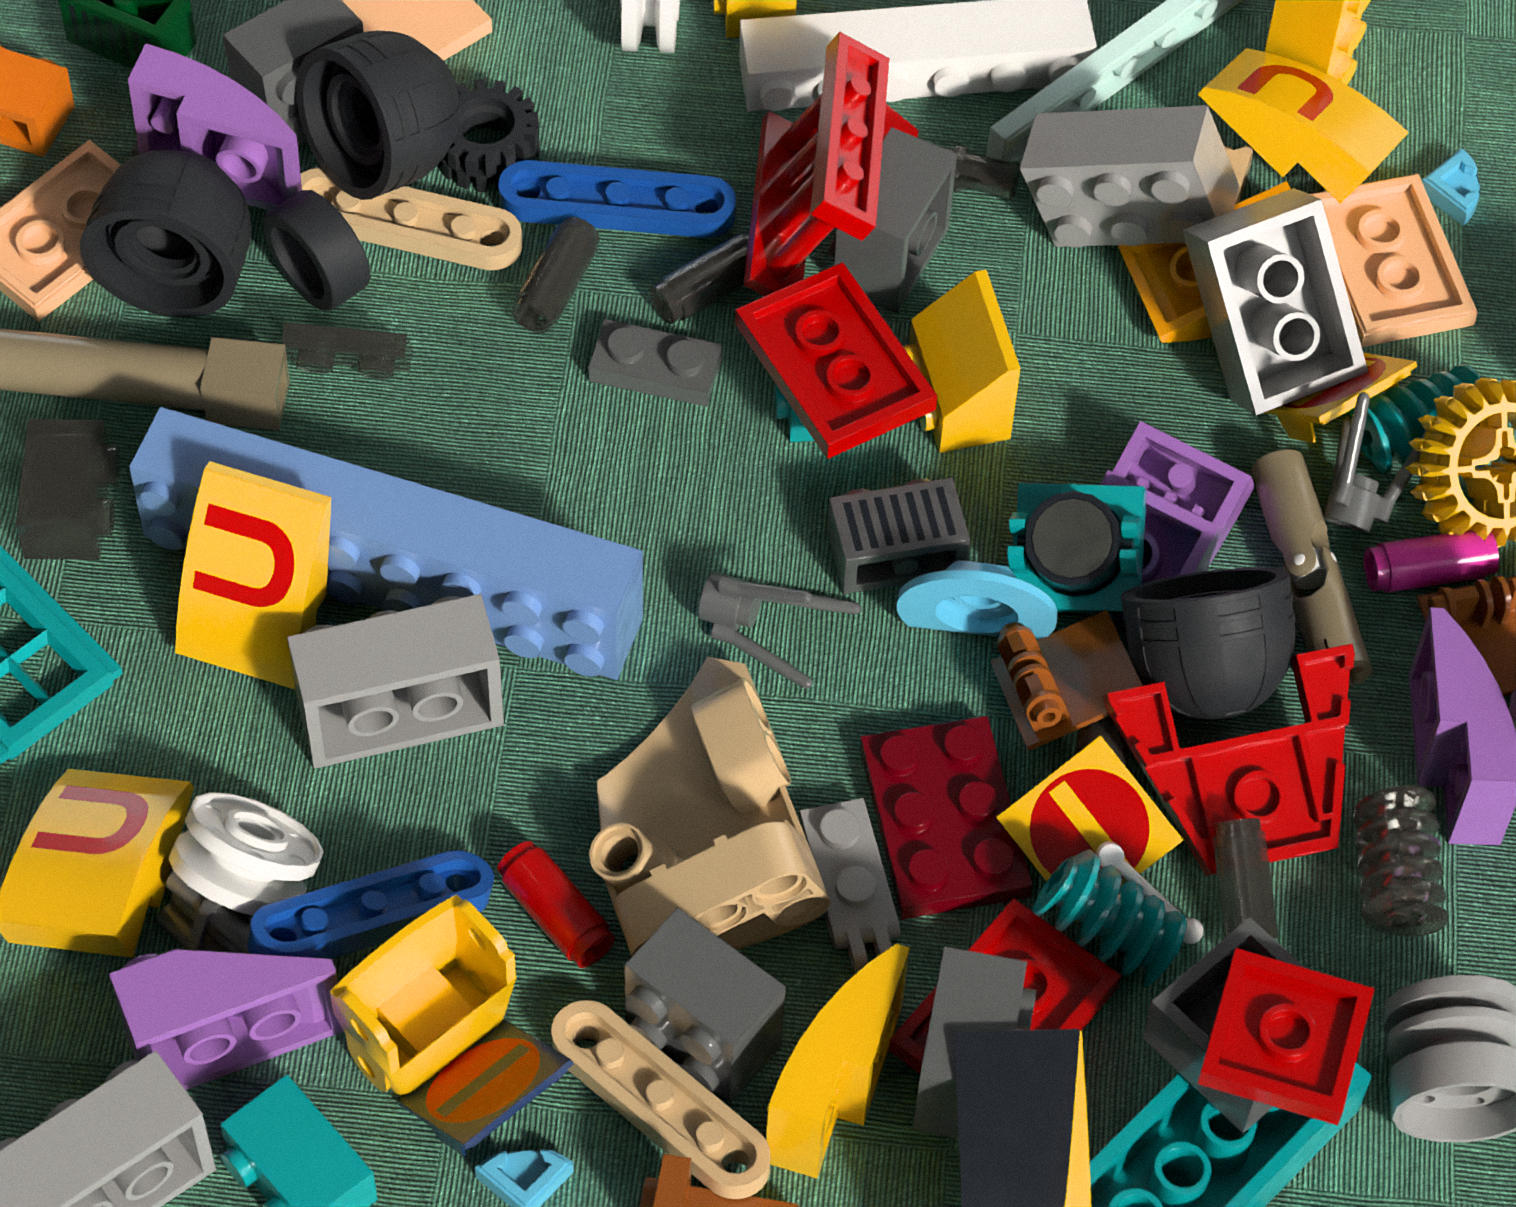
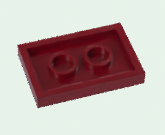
M988 716L861 736L860 753L901 920L1009 902L1013 898L1021 900L1031 897L1032 882L1024 852L996 818L1009 808L1011 803Z

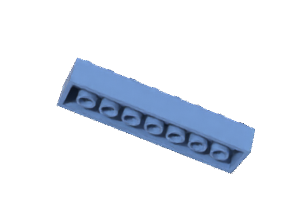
M163 407L159 408L129 466L143 535L163 548L169 550L186 549L203 471L209 461L330 496L332 498L327 593L331 597L347 604L360 602L386 611L401 612L431 605L435 601L448 596L463 598L481 594L495 644L505 646L514 654L524 658L541 657L567 665L572 671L583 676L594 677L601 675L618 680L643 620V550Z

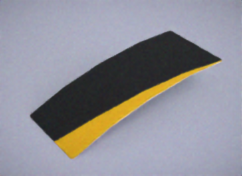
M1079 1029L956 1032L954 1034L961 1207H1091L1082 1032Z

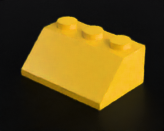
M1275 0L1265 52L1304 63L1348 85L1357 67V61L1352 58L1353 51L1360 43L1367 23L1361 20L1362 13L1371 0Z

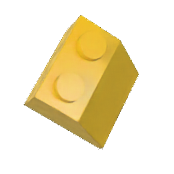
M987 269L974 271L911 319L909 345H903V348L937 394L936 410L919 417V421L923 431L932 430L939 453L1011 439L1020 365Z

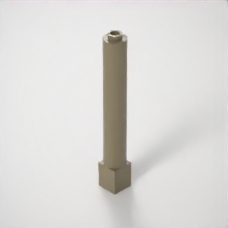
M0 328V390L203 410L206 420L213 423L280 430L290 383L285 344L211 337L209 349Z

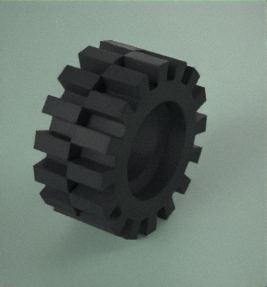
M485 79L474 80L475 90L471 91L467 89L465 83L457 86L461 103L459 130L448 152L437 166H442L443 175L449 181L457 175V185L459 187L467 189L470 182L474 181L476 182L477 192H487V183L495 182L497 191H499L498 182L500 175L508 166L524 160L536 161V157H539L538 113L534 112V103L530 97L523 100L521 89L513 86L506 93L505 82L495 80L493 89L485 88ZM488 127L502 130L508 134L504 139L491 144H478L464 138L467 133L475 129Z

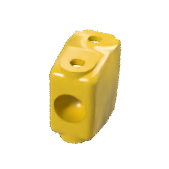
M457 894L427 911L388 939L330 990L333 1014L346 1035L348 1050L361 1072L382 1092H386L391 1088L398 1095H408L418 1089L502 1022L516 980L515 954L508 948L502 935L468 900H462Z

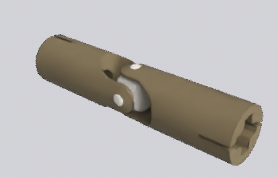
M1289 449L1266 454L1252 465L1250 474L1271 541L1283 554L1285 564L1282 565V569L1290 574L1293 610L1306 652L1353 643L1355 656L1354 668L1350 670L1349 688L1354 686V682L1358 685L1365 681L1371 675L1373 668L1337 559L1329 549L1327 526L1305 458L1300 452ZM1301 589H1311L1316 592L1311 596L1304 597Z

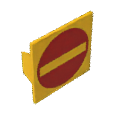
M1363 352L1368 372L1263 413L1276 415L1289 438L1314 443L1316 441L1313 423L1325 425L1356 406L1357 397L1362 392L1368 393L1371 398L1380 392H1387L1390 388L1399 386V381L1411 375L1410 371L1418 366L1416 361Z
M1101 735L996 817L1046 881H1048L1056 868L1065 859L1071 856L1075 857L1086 850H1091L1096 854L1098 847L1104 842L1111 841L1118 844L1124 851V860L1141 874L1183 841L1182 837ZM1123 876L1121 884L1127 881Z

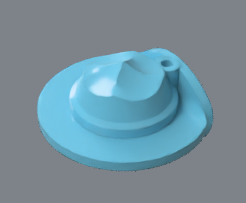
M956 561L945 571L924 574L910 580L900 589L896 605L899 617L908 627L999 637V632L1004 625L1017 622L1030 628L1036 640L1048 637L1054 631L1058 612L1054 601L1045 592L1032 584L1017 579L1007 566L970 561Z

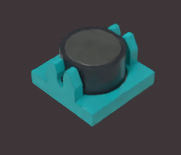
M1018 483L1017 511L1013 512L1009 519V528L1013 535V545L1008 546L1007 552L1009 568L1017 579L1032 584L1045 592L1054 601L1057 613L1097 614L1107 609L1111 615H1123L1121 594L1132 587L1142 584L1147 495L1145 486Z

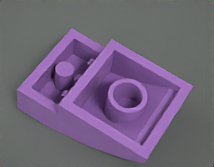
M145 44L128 78L139 154L156 149H170L201 154L217 163L238 185L247 205L269 211L302 190L297 135L274 110L255 94L218 71L178 53Z
M1142 421L1137 425L1112 472L1107 470L1100 485L1145 486L1147 490L1142 584L1163 578L1207 571L1255 487L1250 475ZM1113 615L1124 621L1123 615Z
M1430 608L1408 674L1417 786L1443 787L1448 844L1501 845L1516 807V731L1500 687L1484 658L1468 635L1444 608Z

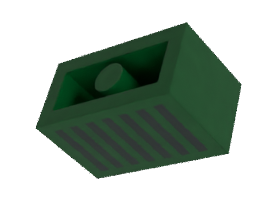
M59 0L67 41L132 69L145 44L186 57L197 43L190 0Z

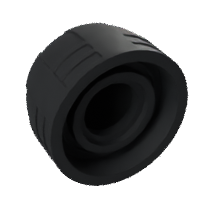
M368 31L356 34L311 51L300 65L297 76L296 97L305 137L326 175L337 187L354 198L360 200L373 199L423 178L443 159L457 136L461 117V103L454 77L439 55L411 36L394 31Z
M170 149L147 151L124 162L102 188L93 204L92 211L81 236V257L92 277L104 289L136 308L169 317L207 315L226 305L234 294L250 245V213L241 189L211 159L195 152L190 153Z
M1258 567L1212 570L1163 578L1124 591L1121 594L1126 639L1131 662L1141 683L1145 686L1165 682L1171 710L1196 719L1220 720L1232 718L1260 706L1274 693L1283 680L1293 656L1296 633L1289 572L1277 568Z

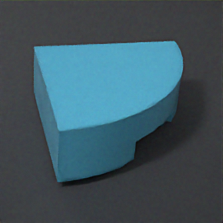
M1461 148L1424 177L1422 183L1429 200L1460 225L1464 226L1472 218L1476 210L1480 195V185L1476 174L1478 170L1476 163Z
M541 1149L540 1152L516 1151L507 1153L502 1151L488 1157L475 1167L476 1178L510 1207H540L574 1172L571 1160L548 1149Z

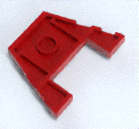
M1353 643L1297 654L1291 657V665L1305 720L1304 724L1188 748H1180L1165 682L1111 692L1102 696L1106 710L1206 877L1338 848L1345 764H1342L1345 726L1349 724L1351 700H1348L1350 670L1354 668L1355 656Z

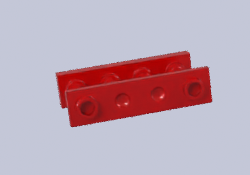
M840 31L826 46L822 93L794 123L769 110L762 117L744 286L764 297L803 280L806 257L834 228L863 241L876 227L890 58Z

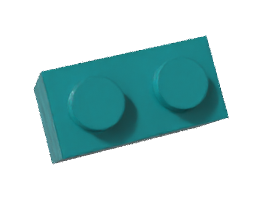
M288 1074L220 1124L226 1151L220 1155L224 1165L243 1188H247L254 1183L268 1200L263 1204V1207H369L378 1200L373 1171Z

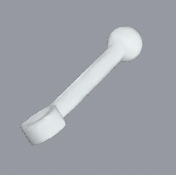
M1108 841L1098 847L1096 854L1100 857V865L1102 867L1113 865L1121 871V875L1127 881L1134 880L1143 887L1144 897L1155 895L1165 902V913L1177 910L1124 860V851L1118 844ZM1186 918L1187 928L1183 942L1195 944L1203 936V925L1197 919Z

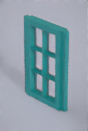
M1 545L0 606L7 602L39 635L12 655L0 645V679L10 672L41 706L15 725H12L0 713V765L8 759L13 760L113 686V681L123 674L122 667ZM47 644L80 676L53 697L20 665Z

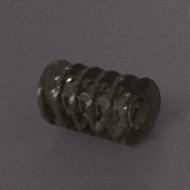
M1405 785L1378 790L1364 797L1355 806L1353 813V822L1357 828L1355 845L1359 851L1357 867L1362 876L1359 885L1360 893L1364 900L1361 909L1362 917L1365 923L1372 929L1390 936L1416 937L1436 933L1446 926L1449 919L1446 910L1438 907L1444 903L1447 896L1443 885L1436 883L1441 880L1444 874L1441 862L1434 859L1439 856L1442 850L1438 838L1432 836L1439 827L1436 815L1430 813V811L1434 810L1437 802L1434 794L1424 787Z

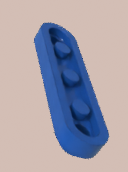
M524 160L508 166L500 175L498 182L501 208L512 213L518 221L712 238L727 232L733 226L736 218V194L733 188L726 181L713 176ZM531 196V197H535L536 199H533V198H524V197Z
M447 851L271 903L258 909L251 919L247 940L248 951L250 954L334 959L385 943L418 917L456 894L462 900H468L479 912L483 911L489 903L494 883V873L489 864L475 854L465 851Z

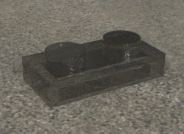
M284 322L281 344H285L286 355L289 361L296 362V367L300 370L313 373H331L333 365L357 367L359 375L375 379H391L394 377V371L411 372L413 347L407 334Z

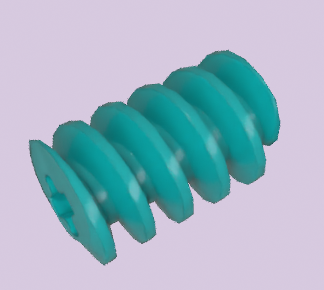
M1460 364L1455 366L1450 372H1436L1428 380L1416 379L1411 381L1406 388L1404 386H1395L1390 388L1384 395L1377 394L1371 397L1360 447L1361 451L1369 458L1372 466L1379 473L1384 474L1391 470L1392 455L1400 465H1403L1413 450L1408 442L1415 438H1421L1425 432L1418 418L1424 417V415H1437L1433 399L1440 396L1453 397V386L1461 383L1474 385L1475 380H1479L1481 377L1468 364ZM1355 407L1349 410L1350 417L1354 415Z
M1091 850L1082 851L1075 857L1071 856L1065 859L1043 886L1032 912L1040 917L1052 906L1056 905L1060 909L1054 924L1055 929L1062 932L1074 921H1079L1081 926L1075 941L1078 945L1083 947L1099 935L1103 940L1097 957L1105 962L1119 950L1122 951L1124 956L1119 973L1127 977L1142 965L1146 968L1142 979V988L1148 987L1160 977L1177 955L1187 928L1186 917L1177 910L1165 913V902L1155 895L1143 899V887L1134 880L1121 884V871L1113 865L1104 866L1099 869L1100 857Z

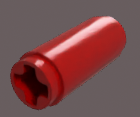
M525 841L516 845L505 854L497 866V872L502 877L503 885L569 961H574L579 968L589 967L604 957L615 942V936L609 930V924L543 848H538L532 841Z

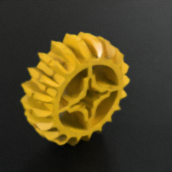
M1484 377L1475 380L1474 385L1468 383L1453 386V397L1440 396L1433 399L1437 417L1424 415V417L1418 418L1422 427L1427 432L1424 439L1415 438L1408 442L1412 448L1420 451V459L1405 468L1410 474L1421 476V481L1410 493L1416 499L1427 501L1421 514L1427 520L1439 522L1437 530L1442 534L1447 533L1460 536L1467 530H1474L1485 541L1490 532H1492L1499 548L1505 546L1507 540L1516 542V443L1513 428L1507 427L1508 420L1516 431V381L1503 379L1501 382H1497L1496 379ZM1499 457L1505 458L1502 461H1492L1498 459ZM1492 461L1491 465H1485L1482 469L1475 468L1477 465L1489 464ZM1458 476H1462L1466 482L1468 497L1473 498V506L1464 496Z

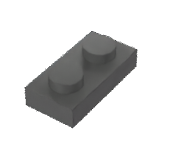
M604 319L589 365V381L707 407L722 361L723 344Z

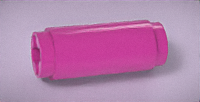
M1467 530L1460 536L1445 533L1378 543L1376 547L1366 548L1364 552V572L1369 588L1372 591L1383 590L1385 593L1484 579L1486 575L1495 574L1499 566L1498 547L1492 532L1484 541L1474 530Z

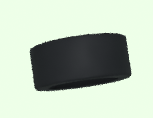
M301 190L266 213L262 224L264 237L271 255L293 288L308 303L320 310H333L366 288L371 276L369 262L363 246L349 223L325 197L313 190Z

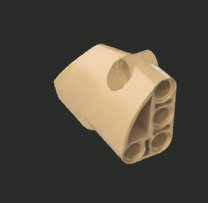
M707 657L691 685L653 732L628 757L597 780L600 832L591 843L589 851L590 864L596 874L606 883L631 957L677 908L737 950L774 938L810 923L822 916L831 905L830 898L786 789L787 786L791 785L787 766L748 667L744 663ZM638 853L634 864L626 871L621 872L625 860L631 855Z

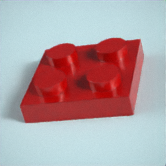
M1236 948L1197 1084L1338 1126L1343 1114L1375 988Z

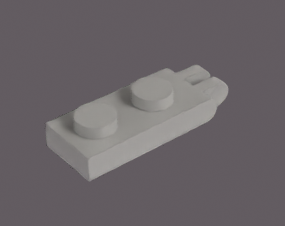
M864 798L800 810L799 822L831 901V905L824 913L832 946L834 950L847 948L853 971L861 970L868 964L864 944L873 943L877 957L892 947L890 939L900 937L898 917Z

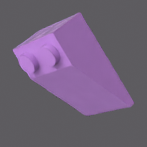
M175 949L161 955L145 954L138 956L126 963L123 969L109 973L124 1031L135 1060L140 1061L156 1050L185 1090L344 1032L333 1014L330 990L338 981L331 959Z

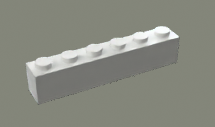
M987 0L740 20L739 61L747 112L761 110L781 111L787 108L809 107L822 93L826 46L839 31L890 58L886 101L889 102L909 98L954 97L960 94L996 91L1013 92L1021 89L1045 88L1093 54L1097 49L1087 0Z

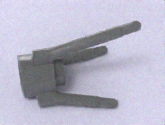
M1366 392L1358 395L1354 415L1343 420L1332 486L1323 512L1324 520L1362 533H1370L1374 519L1388 523L1395 501L1413 475L1405 467L1420 459V451L1413 448L1382 497L1376 494L1379 486L1377 481L1355 474L1370 396ZM1426 430L1421 436V439H1424L1425 434L1427 432Z
M713 571L703 588L698 615L699 619L714 623L711 638L734 645L786 679L788 678L800 687L808 689L812 686V679L741 634L738 632V629L741 625L748 628L754 625L762 601L853 615L861 612V605L857 602L839 600L838 598L813 595L807 591L751 583L750 581Z

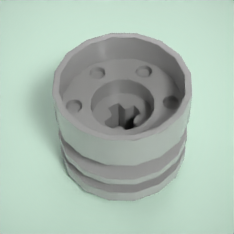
M1450 975L1425 979L1403 987L1386 999L1382 1010L1383 1028L1387 1033L1385 1052L1391 1063L1394 1064L1388 1076L1392 1120L1398 1130L1414 1138L1443 1143L1482 1141L1516 1132V986L1505 980L1482 975Z

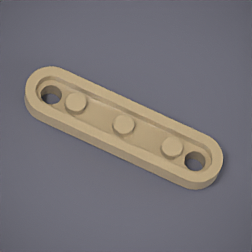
M313 168L301 173L302 190H313L325 197L338 209L361 241L484 270L506 268L513 264L521 254L522 229L520 222L512 213L504 209L406 186L373 199L360 200L348 195L337 187L322 168ZM488 244H498L497 246H486Z
M590 1000L577 1001L565 1006L558 1012L551 1027L552 1047L572 1060L574 1065L568 1071L667 1154L692 1158L691 1174L715 1194L728 1199H742L754 1195L763 1188L770 1174V1148L768 1142L759 1131L604 1004ZM582 1039H592L597 1042L594 1047L588 1049L575 1045ZM738 1162L745 1165L747 1169L742 1173H729L724 1167L729 1163Z

